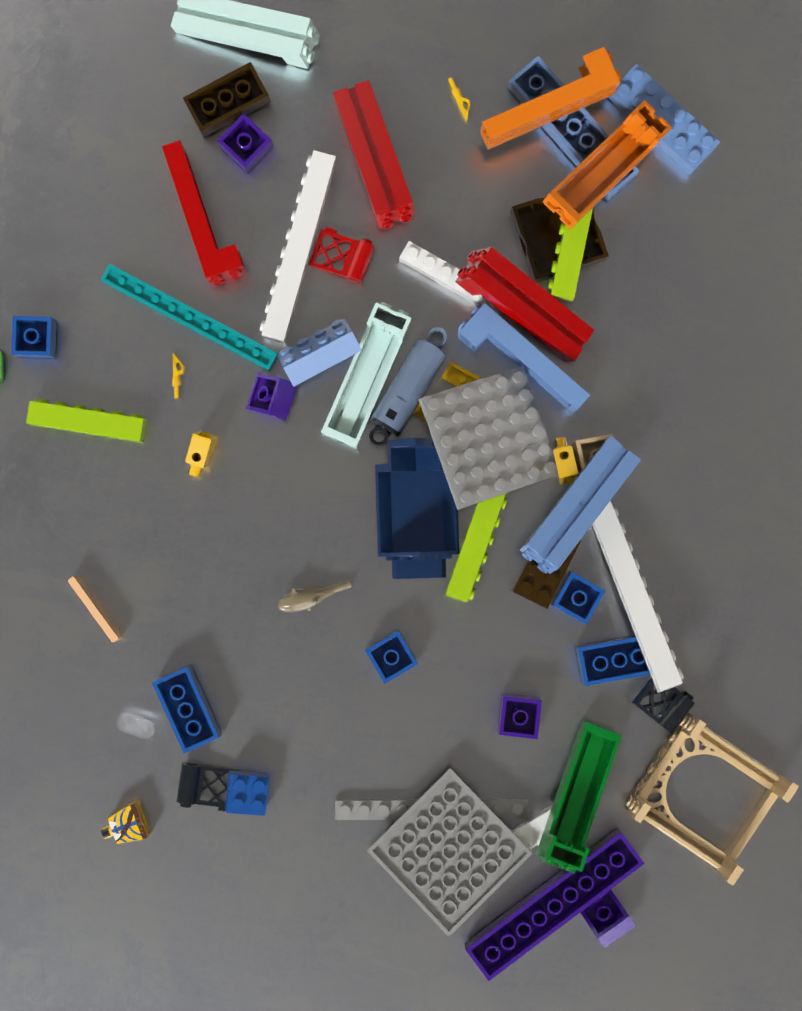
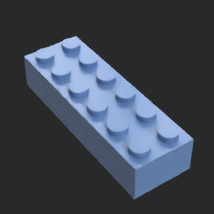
M637 63L621 79L616 93L607 97L627 117L644 100L653 106L654 114L658 118L662 117L667 120L668 124L672 127L658 146L689 175L720 144V141Z

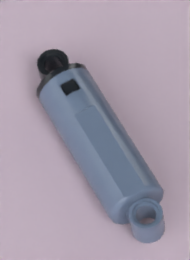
M434 327L429 331L426 340L418 338L374 410L369 419L376 425L369 434V439L374 446H385L390 434L396 437L401 435L418 406L419 399L424 396L444 362L446 353L441 348L446 344L447 333L443 328ZM439 333L442 335L443 340L435 342L432 336ZM382 432L385 438L383 441L377 442L373 438L374 434Z

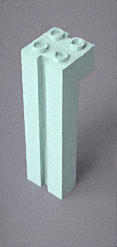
M178 0L177 2L178 9L177 12H174L171 27L178 34L283 57L286 64L309 69L310 63L314 60L312 49L315 45H318L320 35L311 18L231 0Z
M385 302L375 303L367 322V328L359 344L362 351L354 355L321 431L322 434L356 449L412 321L409 313L400 309L398 312H395L391 309L392 306Z

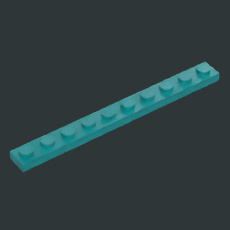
M111 264L108 265L100 280L270 371L277 358L278 353Z

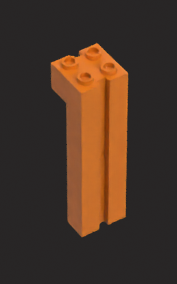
M604 46L582 57L584 64L578 67L582 78L482 121L480 133L487 149L489 150L614 95L617 87L620 85L621 75L613 67L611 53L607 52Z
M645 100L544 199L543 203L553 213L556 211L561 216L559 219L570 230L635 168L672 129L667 120L662 117L658 118L654 114L653 106L649 105Z

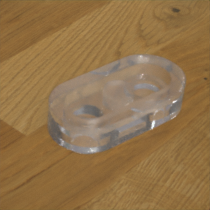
M130 712L122 714L117 721L118 728L122 732L143 739L150 738L156 731V725L151 719ZM130 719L131 725H127L125 720ZM148 725L149 731H145L143 726Z

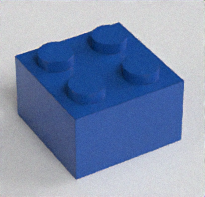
M13 316L11 355L25 358H55L57 320L52 317Z
M569 571L551 605L587 625L605 590Z
M399 629L365 649L384 684L418 665Z
M229 770L225 800L226 813L265 816L269 785L268 774Z

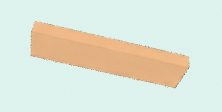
M78 576L71 577L68 580L69 584L111 642L121 639L120 633Z

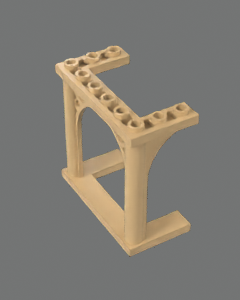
M688 713L679 723L680 726L677 731H673L668 738L669 743L666 747L661 748L657 755L659 758L655 764L652 763L648 767V774L645 779H641L638 782L635 794L628 797L625 809L637 822L641 823L644 819L714 866V869L726 882L734 886L744 871L736 862V859L778 796L789 803L799 786L781 774L774 773L707 728L706 723ZM687 738H691L694 741V749L691 752L685 749L684 743ZM699 740L702 742L701 745L706 746L703 750L699 749ZM679 748H681L683 754L677 757L676 753H679ZM708 754L720 757L767 788L725 853L681 824L668 807L666 799L668 779L675 767L691 756ZM667 766L671 767L669 771H666ZM657 781H661V782H662V785H661L660 788H655V787H654V786L658 785V782H657ZM658 792L661 794V799L657 802H650L648 800L649 794ZM663 805L664 810L661 812L659 808L656 810L654 807Z

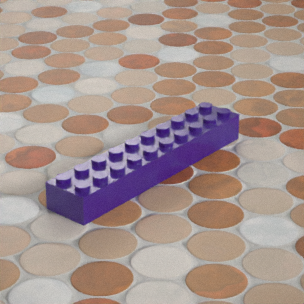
M617 828L589 850L582 872L576 870L575 873L564 869L464 943L465 950L487 980L490 981L645 863Z

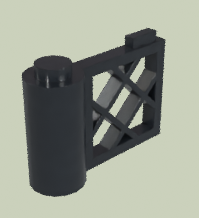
M651 677L632 703L668 732L672 733L695 704L692 701L694 697L686 691L680 692L676 687L658 693L657 689L654 690V682ZM674 691L673 696L666 700V692ZM661 693V701L654 702V695ZM649 696V704L641 705L640 702L643 698ZM661 706V711L655 716L654 707Z
M189 762L182 763L176 802L185 808H191V805L197 804L218 807V811H225V803L218 797L227 790V785L221 777L228 773L229 770H239ZM204 770L213 771L217 776L209 784L203 778ZM217 780H220L225 788L216 794L210 786ZM207 788L214 795L208 801L200 800L201 793Z

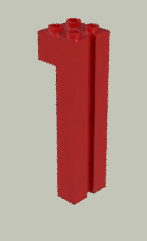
M366 80L355 84V87L350 89L346 87L334 91V100L365 185L378 228H391L394 222L399 220L402 223L409 222L415 217L413 201L370 81Z
M178 140L163 145L162 149L205 278L210 285L218 286L225 283L227 279L232 278V280L243 277V274L247 272L236 244L221 249L218 248L183 144Z
M493 247L473 250L467 257L468 265L466 267L463 266L458 271V278L455 282L472 296L481 294L565 362H575L583 350V344L587 343L594 329Z

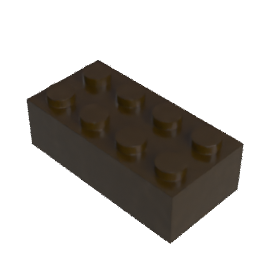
M251 62L183 97L203 137L238 120L243 113L248 115L271 102Z
M581 540L559 569L551 574L542 572L537 567L538 563L535 560H526L511 591L548 609Z

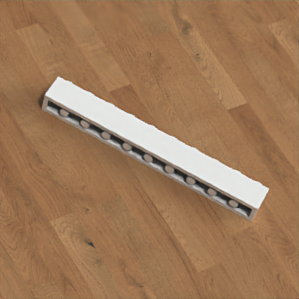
M313 150L312 156H308L306 164L309 167L308 172L303 174L301 185L304 186L302 192H298L296 203L299 204L297 211L293 210L291 221L293 222L292 229L288 228L286 234L288 243L281 252L283 261L281 265L277 266L275 274L278 277L276 284L273 283L270 294L273 295L272 300L267 302L265 313H268L266 321L262 320L260 326L262 336L265 338L286 343L337 162L336 156Z
M610 501L592 526L659 693L681 685L684 677L681 669L675 665L676 656L674 651L668 647L669 638L665 631L662 632L660 627L662 621L659 614L655 613L653 609L655 605L651 595L647 594L645 589L647 588V583L638 571L640 570L639 562L632 556L633 547L631 542L626 541L624 536L626 530L623 523H619L617 518L619 516L618 509Z

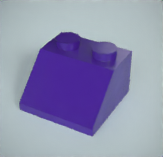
M257 373L246 409L286 421L297 385L293 387L292 383L288 380Z
M609 890L580 912L604 948L636 926L612 890Z

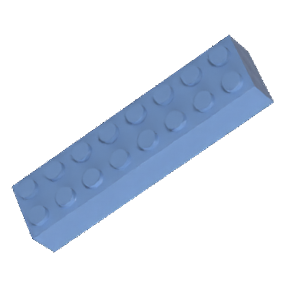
M539 56L518 72L508 83V89L522 104L564 86ZM585 108L542 126L576 166L584 161L609 137ZM633 168L604 198L609 201L631 182L640 172L638 168Z

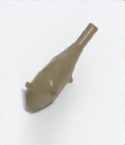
M347 580L332 586L300 589L293 587L291 593L285 595L279 601V610L298 612L308 609L310 611L311 607L318 605L335 592L351 588V582Z

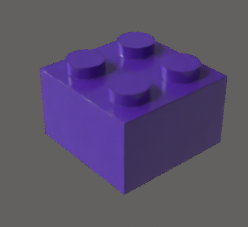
M244 113L217 140L220 148L247 173L273 147L272 140Z
M502 694L498 734L538 739L542 700L535 697Z

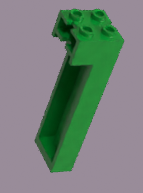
M581 722L536 855L541 856L540 861L556 867L559 863V868L575 873L576 870L583 871L590 850L585 847L622 735L589 722Z

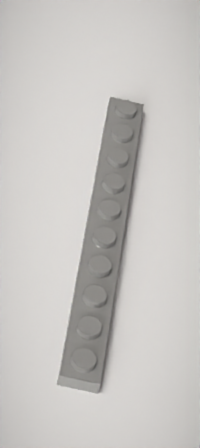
M480 798L499 819H528L527 798ZM418 799L335 800V820H398Z

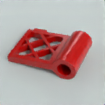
M326 227L325 230L321 229L309 266L362 283L375 248L372 245V241L366 238L355 240L336 234L337 230ZM324 235L332 237L334 243L324 248L322 240ZM343 242L351 243L350 249L342 253L338 245ZM336 246L340 255L330 260L326 251ZM324 253L328 261L323 264L315 263L316 257ZM342 258L344 262L342 271L334 269L332 263Z

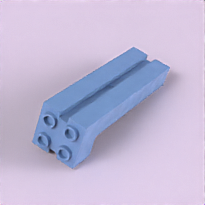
M486 303L482 306L478 305L471 313L470 317L472 318L469 321L465 319L458 327V338L475 352L488 338L517 365L523 366L525 372L572 413L577 411L590 396Z
M609 436L540 526L520 548V551L523 552L522 556L529 561L535 560L538 563L537 567L542 572L551 574L559 569L641 461L630 450L627 451L623 448V445L612 436Z

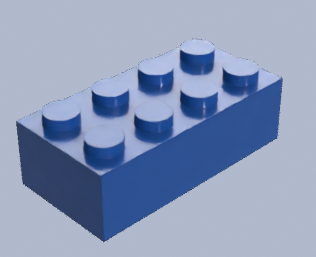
M635 635L575 646L581 680L584 686L650 674Z
M191 665L152 682L183 754L222 735Z

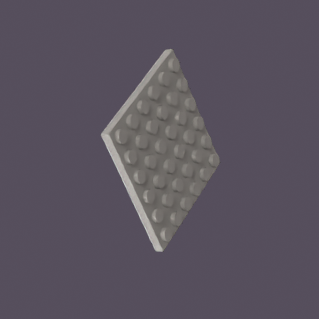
M523 366L419 399L457 510L558 475L553 450Z
M451 768L367 850L448 937L533 854Z

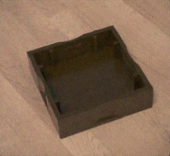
M537 198L512 206L510 211L531 278L536 283L553 278L554 273L551 272L553 261H557L558 254L555 253L556 244L561 242L562 237L559 234L560 225L563 223L559 219L561 216L556 211L553 213L543 203L545 198ZM594 208L592 210L581 268L606 261L609 257L601 230L595 221Z

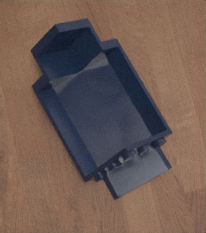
M406 438L388 440L389 464L375 465L378 557H386V560H392V579L446 578V559L452 558V555L460 554L458 510L433 439Z

